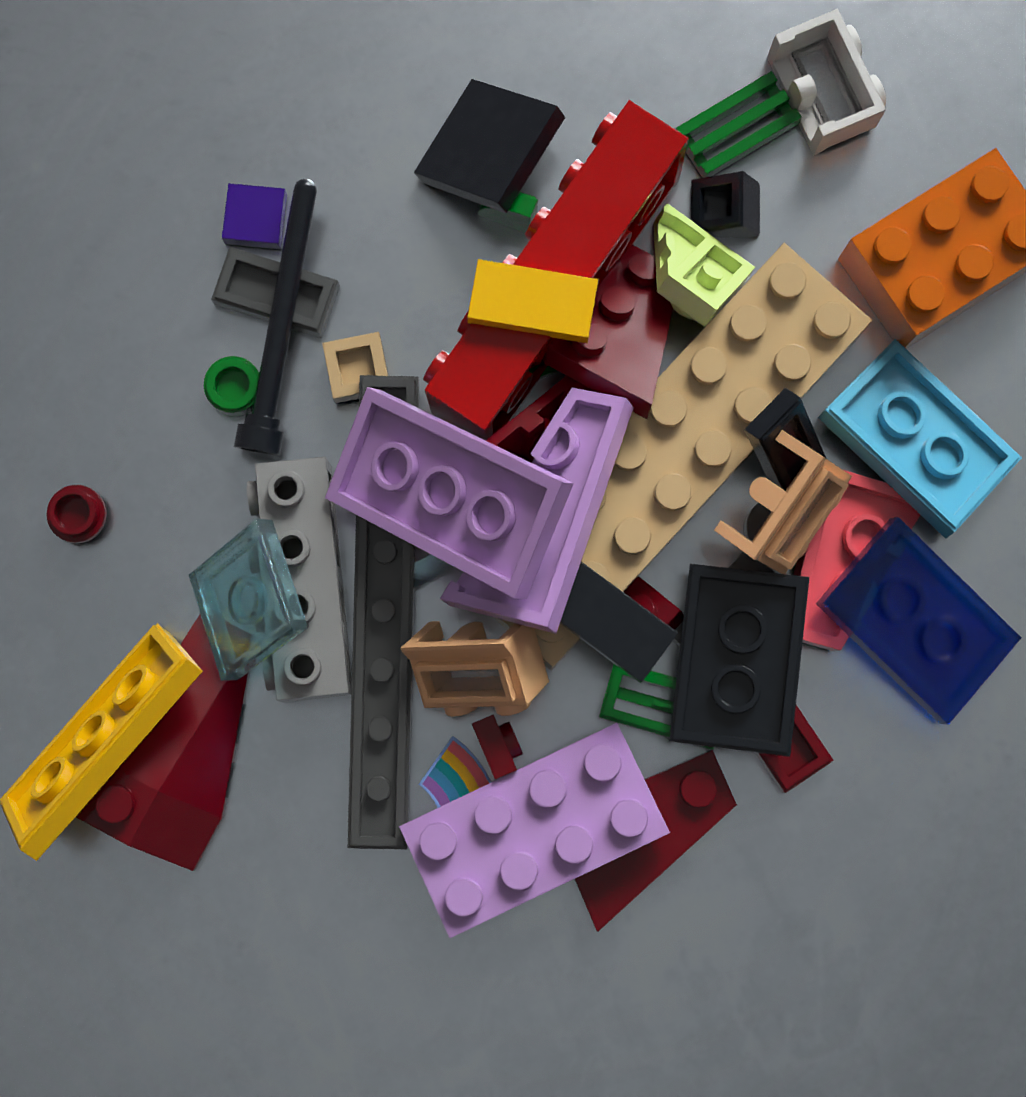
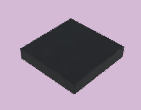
M471 79L414 173L427 185L507 214L564 121L565 116L557 105Z

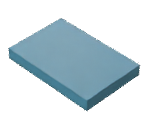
M896 339L818 417L945 539L964 523L1022 459L1015 450Z

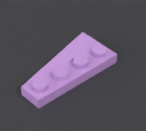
M571 388L531 452L534 457L533 464L574 484L527 599H514L463 572L457 583L452 580L440 597L443 602L463 610L554 634L557 633L634 408L627 398Z

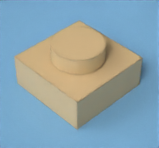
M379 332L322 343L332 397L335 403L359 399L360 375L388 376Z

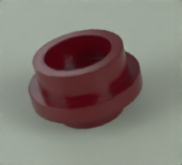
M70 485L60 489L53 495L47 507V522L50 529L57 537L70 543H84L92 540L101 532L106 522L107 511L103 499L97 492L83 485Z

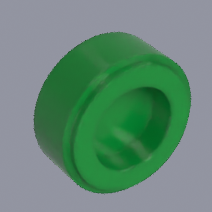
M228 356L214 362L205 374L203 385L205 395L211 405L224 415L232 417L246 415V413H250L253 410L259 372L250 361L242 357Z

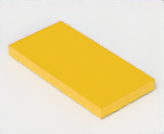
M158 623L149 629L1 797L0 805L19 849L37 861L203 672L173 635Z

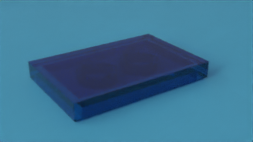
M899 517L890 518L816 603L939 724L949 725L1022 638Z

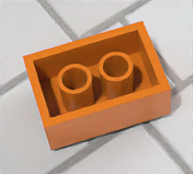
M994 148L851 238L839 256V262L892 340L896 339L907 349L1026 273V190L997 148Z

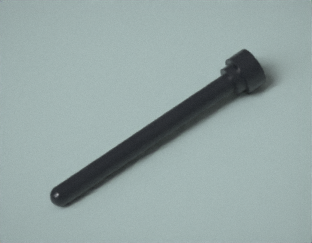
M301 179L294 186L252 414L246 413L244 424H238L234 447L238 449L280 456L284 432L278 431L280 420L275 419L317 194L315 183L309 179Z

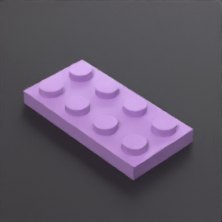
M367 387L325 498L514 599H527L574 483L380 389Z
M618 723L608 726L399 826L449 938L670 833Z

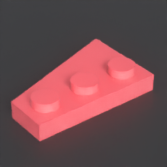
M846 470L844 471L852 476L847 483L849 486L843 493L839 504L830 512L808 544L805 554L797 560L793 574L809 577L803 643L831 651H841L877 593L876 586L892 560L898 559L908 542L906 539L920 517V514L886 482Z

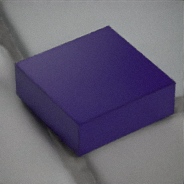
M228 183L222 231L223 242L229 245L281 249L287 202L285 188Z

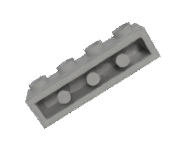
M326 456L255 464L256 481L247 482V498L251 516H260L261 538L252 540V554L256 574L265 573L267 596L258 597L257 608L261 632L270 631L272 655L263 656V675L266 690H275L276 700L280 702L349 696L352 690V674L335 503L325 498L333 477L332 466Z

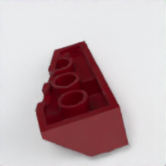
M206 607L203 608L180 644L203 672L78 813L76 818L127 846L188 870H196L224 818L227 802L226 792L231 765L234 763L236 753V737L242 705L245 703L257 635Z

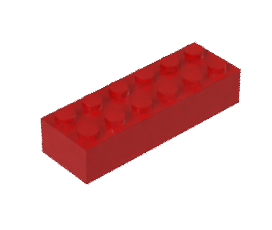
M628 100L618 116L610 112L600 123L592 138V144L596 147L585 163L578 159L575 160L562 178L558 190L563 192L554 207L551 211L546 207H542L531 221L525 233V237L530 241L518 258L510 254L502 263L598 279L599 285L628 248L635 244L679 181L689 138L631 100ZM467 312L457 330L462 337L450 354L442 350L434 358L423 378L428 383L424 390L432 415L483 440H487L513 419L536 386L541 374L548 366L544 363L547 348L555 338L535 333L473 323L469 324ZM538 366L533 373L528 371L530 368Z

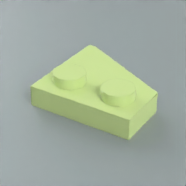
M667 203L653 223L657 293L670 301L672 307L680 315L696 320L705 327L743 286L755 267Z

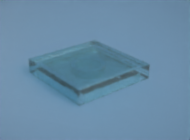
M255 519L189 574L221 681L240 679L308 628L273 520Z

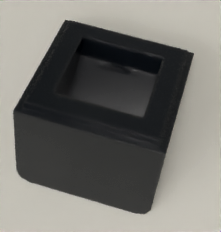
M744 171L691 180V221L713 237L749 238L759 236L760 185L758 181Z

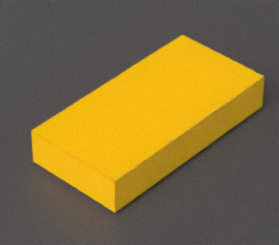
M478 259L467 317L468 323L588 343L598 279Z

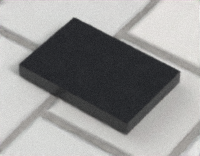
M690 564L669 742L790 757L809 577Z

